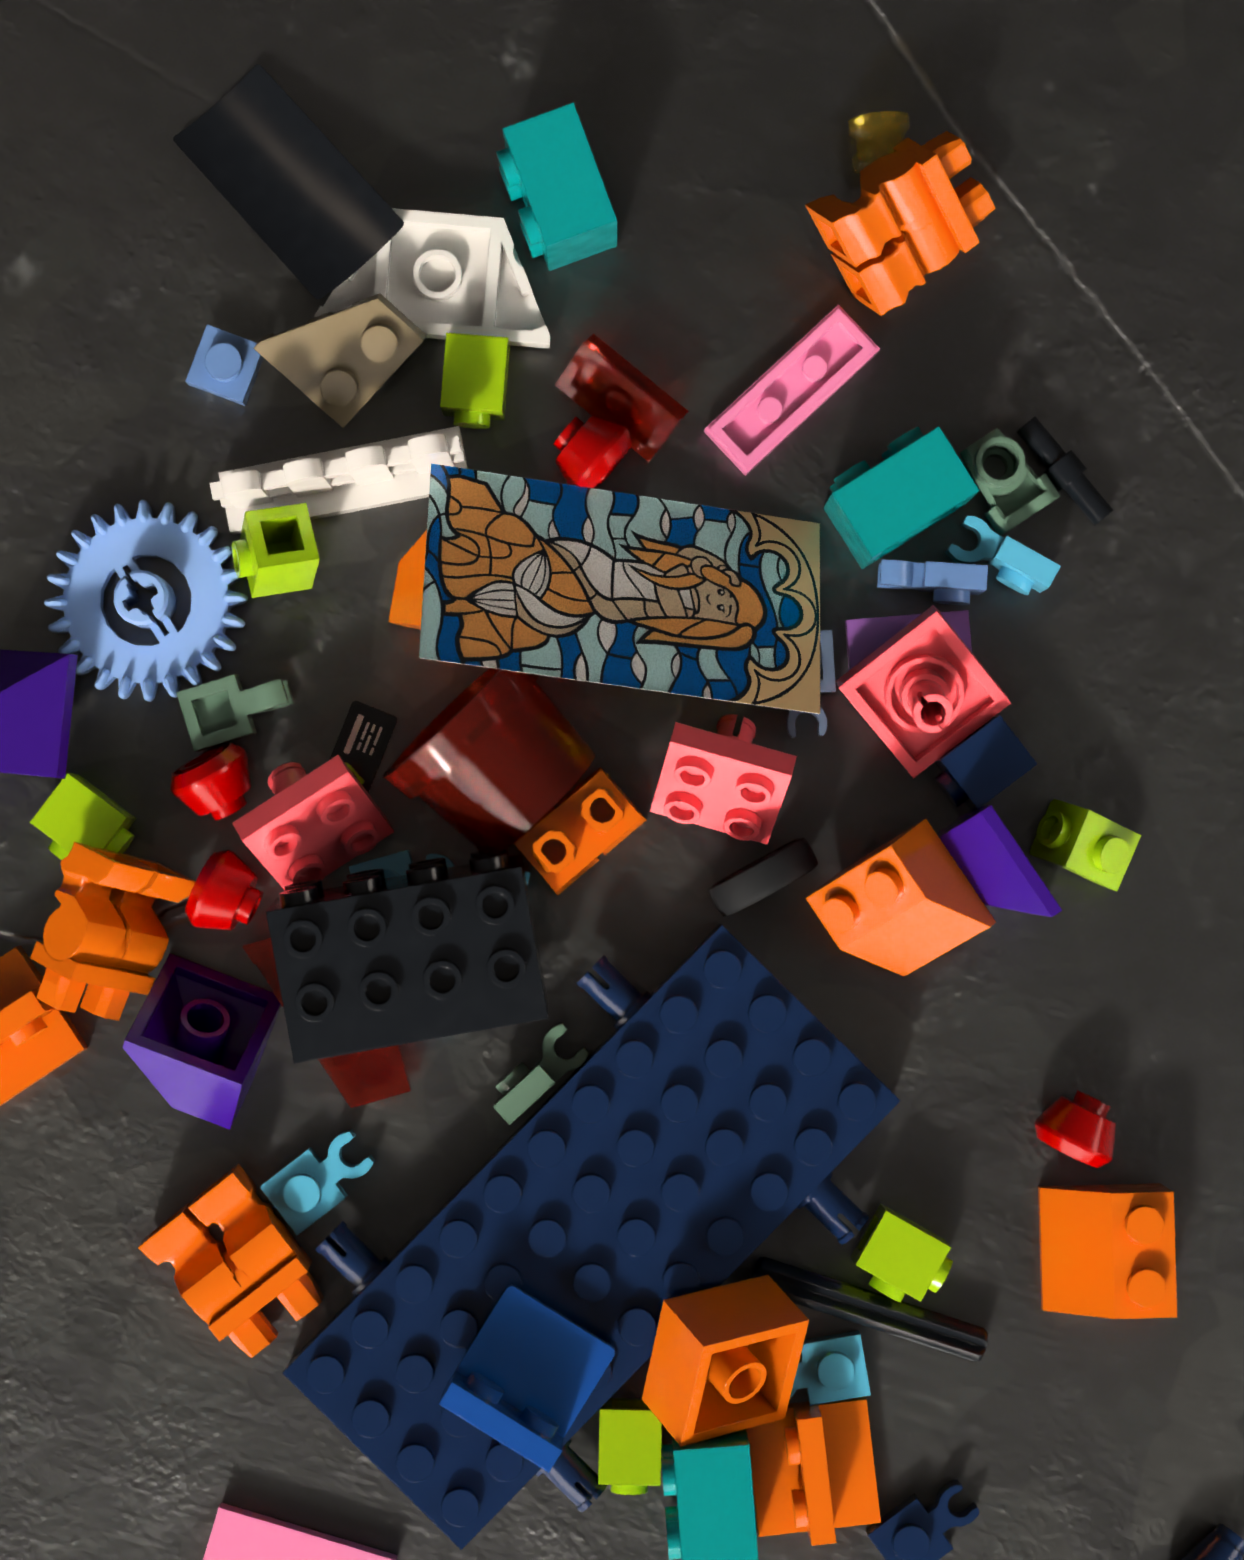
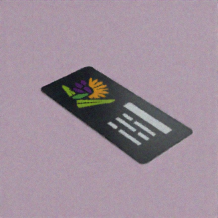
M354 701L351 704L330 759L339 755L367 793H369L396 726L397 717L359 701Z

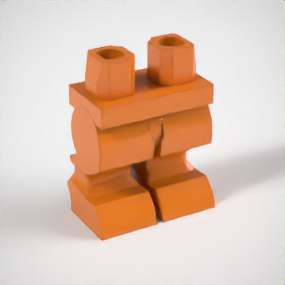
M948 131L929 140L924 145H920L907 137L893 147V153L880 157L860 171L861 194L860 198L854 203L841 201L833 194L820 197L805 205L827 248L833 252L831 255L853 297L880 316L894 307L905 304L909 291L916 285L921 286L926 283L925 274L940 270L948 265L960 250L966 253L980 242L973 228L995 209L988 191L975 179L970 177L955 189L953 188L949 179L970 165L972 158L962 139Z
M601 767L560 801L561 805L556 809L555 807L550 809L513 841L520 853L557 896L600 861L598 856L601 853L607 855L647 821L615 781Z
M74 842L68 856L60 862L64 878L61 887L55 891L54 896L61 905L49 916L44 927L43 942L36 941L30 959L47 967L36 998L55 1009L75 1013L87 983L88 986L80 1007L102 1018L119 1021L130 992L144 995L149 994L155 978L148 974L162 961L168 946L169 937L152 909L155 899L160 898L179 903L190 895L196 881L155 861L122 853L118 854L114 851Z
M239 1163L195 1197L192 1203L186 1204L147 1235L138 1246V1249L155 1264L159 1265L163 1261L170 1262L175 1269L174 1280L186 1303L209 1325L208 1328L219 1342L228 1335L233 1343L250 1358L267 1347L277 1338L279 1333L260 1309L277 1297L297 1322L315 1309L324 1297L314 1277L308 1271L312 1259L302 1247H299L290 1231L276 1217L272 1206L261 1201L257 1195L254 1181L246 1174ZM211 1223L218 1224L223 1231L224 1244L221 1241L215 1240L209 1233V1225Z

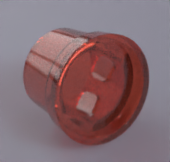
M487 668L409 743L387 768L382 777L408 799L411 800L418 796L480 852L497 854L501 853L526 833L573 787L589 768L596 754L536 682L539 675Z

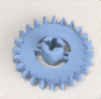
M142 499L139 501L135 519L130 517L127 510L121 504L116 503L114 505L115 524L110 526L102 517L92 514L91 521L96 535L91 538L78 530H72L71 536L80 548L78 554L63 550L56 552L57 557L69 567V571L63 574L47 575L49 582L64 589L63 595L48 598L44 601L47 607L64 612V617L49 624L48 629L53 633H70L71 637L58 649V652L65 654L81 652L83 654L77 664V675H85L95 668L99 669L95 681L96 689L104 690L118 678V695L122 699H127L132 694L135 686L140 684L143 698L151 702L156 696L159 683L164 685L171 697L176 698V692L180 691L179 678L184 676L193 686H198L202 684L199 666L203 664L216 672L221 670V664L214 654L216 648L227 651L236 650L235 643L225 635L226 629H238L245 626V621L231 614L230 611L232 607L246 603L248 597L243 593L230 591V586L242 579L237 577L235 569L223 568V565L232 557V547L224 546L215 550L211 549L218 536V529L215 526H210L196 535L198 515L194 511L188 512L179 524H176L175 507L170 502H166L158 518H154L150 504ZM140 557L161 558L174 564L186 577L191 591V611L180 631H178L172 621L177 601L173 588L160 576L150 571L141 570L135 559ZM128 567H129V569L131 570V572H130L129 574H128L127 571L125 570V569H127ZM115 572L120 578L114 590L113 600L117 613L125 621L137 627L151 629L159 644L154 646L131 644L121 639L109 626L103 610L104 591L112 574ZM133 581L151 592H158L151 599L152 606L154 607L152 612L158 620L163 622L169 634L165 635L157 619L139 608H132L139 601L136 593L138 588Z

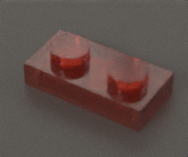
M594 333L582 343L555 383L556 387L592 416L594 415L627 427L633 443L631 448L648 462L660 452L689 412Z

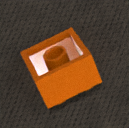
M926 818L846 867L805 898L840 950L903 977L996 923Z
M1161 1183L1038 1186L1041 1309L1043 1311L1109 1319L1177 1318L1174 1191Z

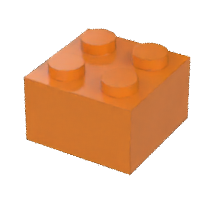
M769 1275L664 1299L642 1400L680 1447L785 1419L809 1319Z

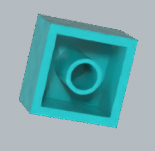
M574 102L502 128L505 148L496 151L500 163L499 170L510 200L514 201L522 198L525 208L519 209L518 213L521 220L520 226L532 258L543 255L548 270L552 271L617 247V218Z
M919 426L908 431L887 446L888 450L881 455L884 459L883 462L871 469L867 461L863 460L834 479L835 483L829 487L832 494L823 509L861 569L866 568L965 506L980 491L940 427L935 428L926 435L922 433Z
M744 1429L682 1447L672 1437V1444L661 1445L664 1496L676 1495L677 1506L665 1507L669 1560H759L750 1444L747 1430Z

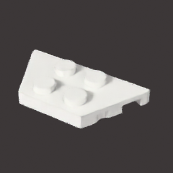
M392 208L403 220L404 226L370 260L337 286L324 306H320L314 316L317 317L330 311L337 312L351 307L357 301L381 293L426 334L425 338L446 340V333L507 337L509 344L513 346L550 349L551 345L550 333L533 295L525 270L519 260L505 220L501 217Z

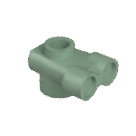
M999 428L994 429L960 453L991 509L984 515L996 533L1001 536L1061 497L1046 473L1038 477L1026 463L1025 455L1020 445L1016 441L1005 437ZM989 457L999 458L1005 466L1004 475L997 479L990 477L983 468L985 459Z

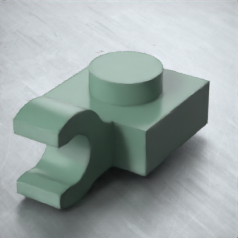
M237 674L176 692L190 740L196 752L257 734L252 719L253 715L294 704L287 680L277 679L243 690L240 677Z
M564 1023L553 1026L545 1035L542 1044V1060L530 1070L521 1062L495 1086L502 1096L494 1103L493 1108L509 1125L547 1092L565 1073L577 1069L587 1059L589 1051L585 1047H582L574 1056L569 1058L561 1057L556 1052L555 1041L567 1030Z

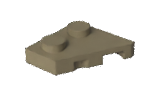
M379 293L357 301L351 307L337 312L330 311L309 319L305 324L275 335L271 333L263 336L253 349L344 428L424 341L426 334Z

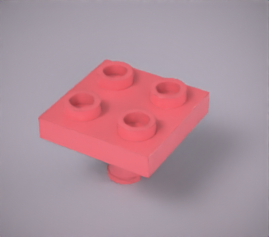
M934 605L836 680L840 691L913 779L1011 704L1006 693Z
M736 714L721 717L717 723V733L675 722L650 812L667 816L677 823L695 824L727 833L738 840H752L768 845L793 774L797 756L752 744L756 735V726L746 717H743L738 736H734L733 731L738 716Z
M336 755L308 774H306L301 764L296 762H289L278 766L271 772L267 782L275 795L232 822L242 842L284 890L285 886L309 880H323L328 874L356 856L369 852L378 842L394 833L384 813L339 755Z

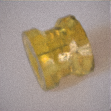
M872 112L849 120V136L856 140L857 152L852 157L853 172L860 174L861 170L878 158L894 152L893 147L905 139V134L910 128L909 115L906 112Z

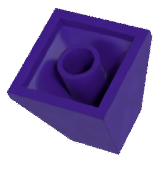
M0 649V773L65 779L78 655Z
M992 805L970 810L936 833L985 905L1045 917H1053L1062 911Z
M169 954L124 1040L123 1049L172 1108L230 1130L252 1085L282 1006V997L271 991Z

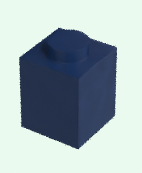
M998 715L990 719L935 762L942 772L935 777V781L956 807L965 802L970 810H976L1035 767L1037 763L1003 718Z

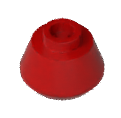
M594 415L586 423L576 416L553 444L561 451L555 463L567 484L597 489L618 466L633 443L629 429Z
M228 742L196 756L172 773L170 791L198 816L211 813L214 820L217 821L235 813L247 804L243 795L252 787L245 749Z
M234 851L214 852L202 868L191 890L185 908V913L192 926L231 931L238 922L248 925L253 919L264 892L255 888L258 876Z
M1077 1090L1073 1100L1060 1096L1036 1119L1034 1124L1037 1138L1077 1161L1100 1168L1113 1159L1116 1123L1106 1117L1111 1106Z

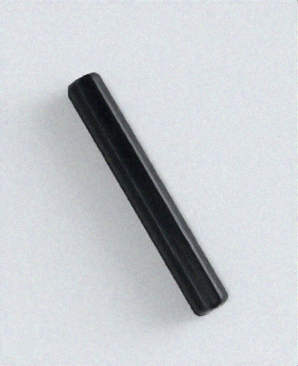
M759 1257L755 1264L751 1279L769 1275L795 1304L974 1362L980 1361L986 1351L989 1333L983 1327L903 1301L900 1303L887 1296L767 1257Z

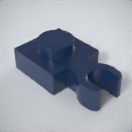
M951 1480L939 1489L935 1501L925 1508L914 1493L881 1518V1523L872 1524L868 1527L866 1533L885 1560H939L954 1549L944 1532L951 1527H961L971 1523L979 1515L980 1510L975 1502L961 1512H954L948 1508L949 1499L963 1489L959 1480Z

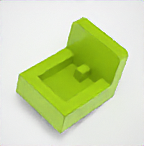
M1053 799L1045 816L1038 825L1037 835L1031 846L1030 854L1117 892L1142 835L1089 809Z

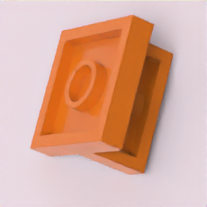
M16 946L0 957V1106L88 1048L65 1011L55 1009L36 998L43 978L22 946Z
M866 1396L811 1406L809 1401L788 1404L785 1419L746 1429L750 1444L758 1537L808 1531L811 1546L837 1543L835 1528L881 1523Z

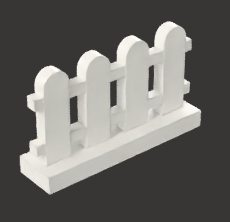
M459 426L218 472L220 481L209 484L212 499L214 501L220 500L221 507L226 510L229 531L232 535L241 534L246 511L306 503L310 520L427 498L429 497L431 463L468 469L461 430Z

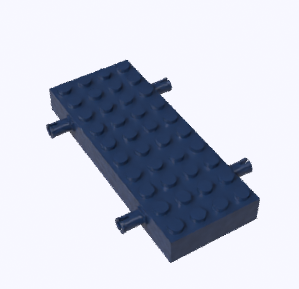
M720 923L651 994L648 991L641 994L608 961L605 955L592 968L609 984L608 988H605L589 971L580 978L576 984L580 988L582 987L616 1020L613 1024L615 1030L390 1259L385 1257L380 1260L347 1227L344 1221L315 1249L355 1287L351 1292L354 1296L290 1360L282 1374L460 1550L480 1532L534 1475L540 1476L544 1474L576 1505V1509L581 1513L592 1505L590 1501L592 1496L597 1500L608 1485H598V1474L569 1447L572 1441L571 1437L651 1357L664 1299L720 1286L796 1208L801 1209L805 1207L837 1238L841 1245L847 1243L855 1235L837 1216L839 1213L843 1214L859 1231L869 1219V1215L854 1204L830 1180L833 1175L832 1171L889 1114L900 1100ZM510 1284L516 1285L615 1348V1356L565 1435L563 1451L549 1473L439 1405L443 1389L506 1287Z

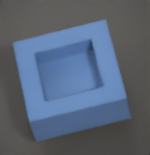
M207 324L185 382L192 387L246 406L264 357L253 349L257 344L256 342Z

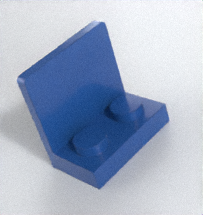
M510 1284L506 1287L443 1389L439 1405L549 1473L563 1451L565 1435L615 1356V1348L516 1285Z

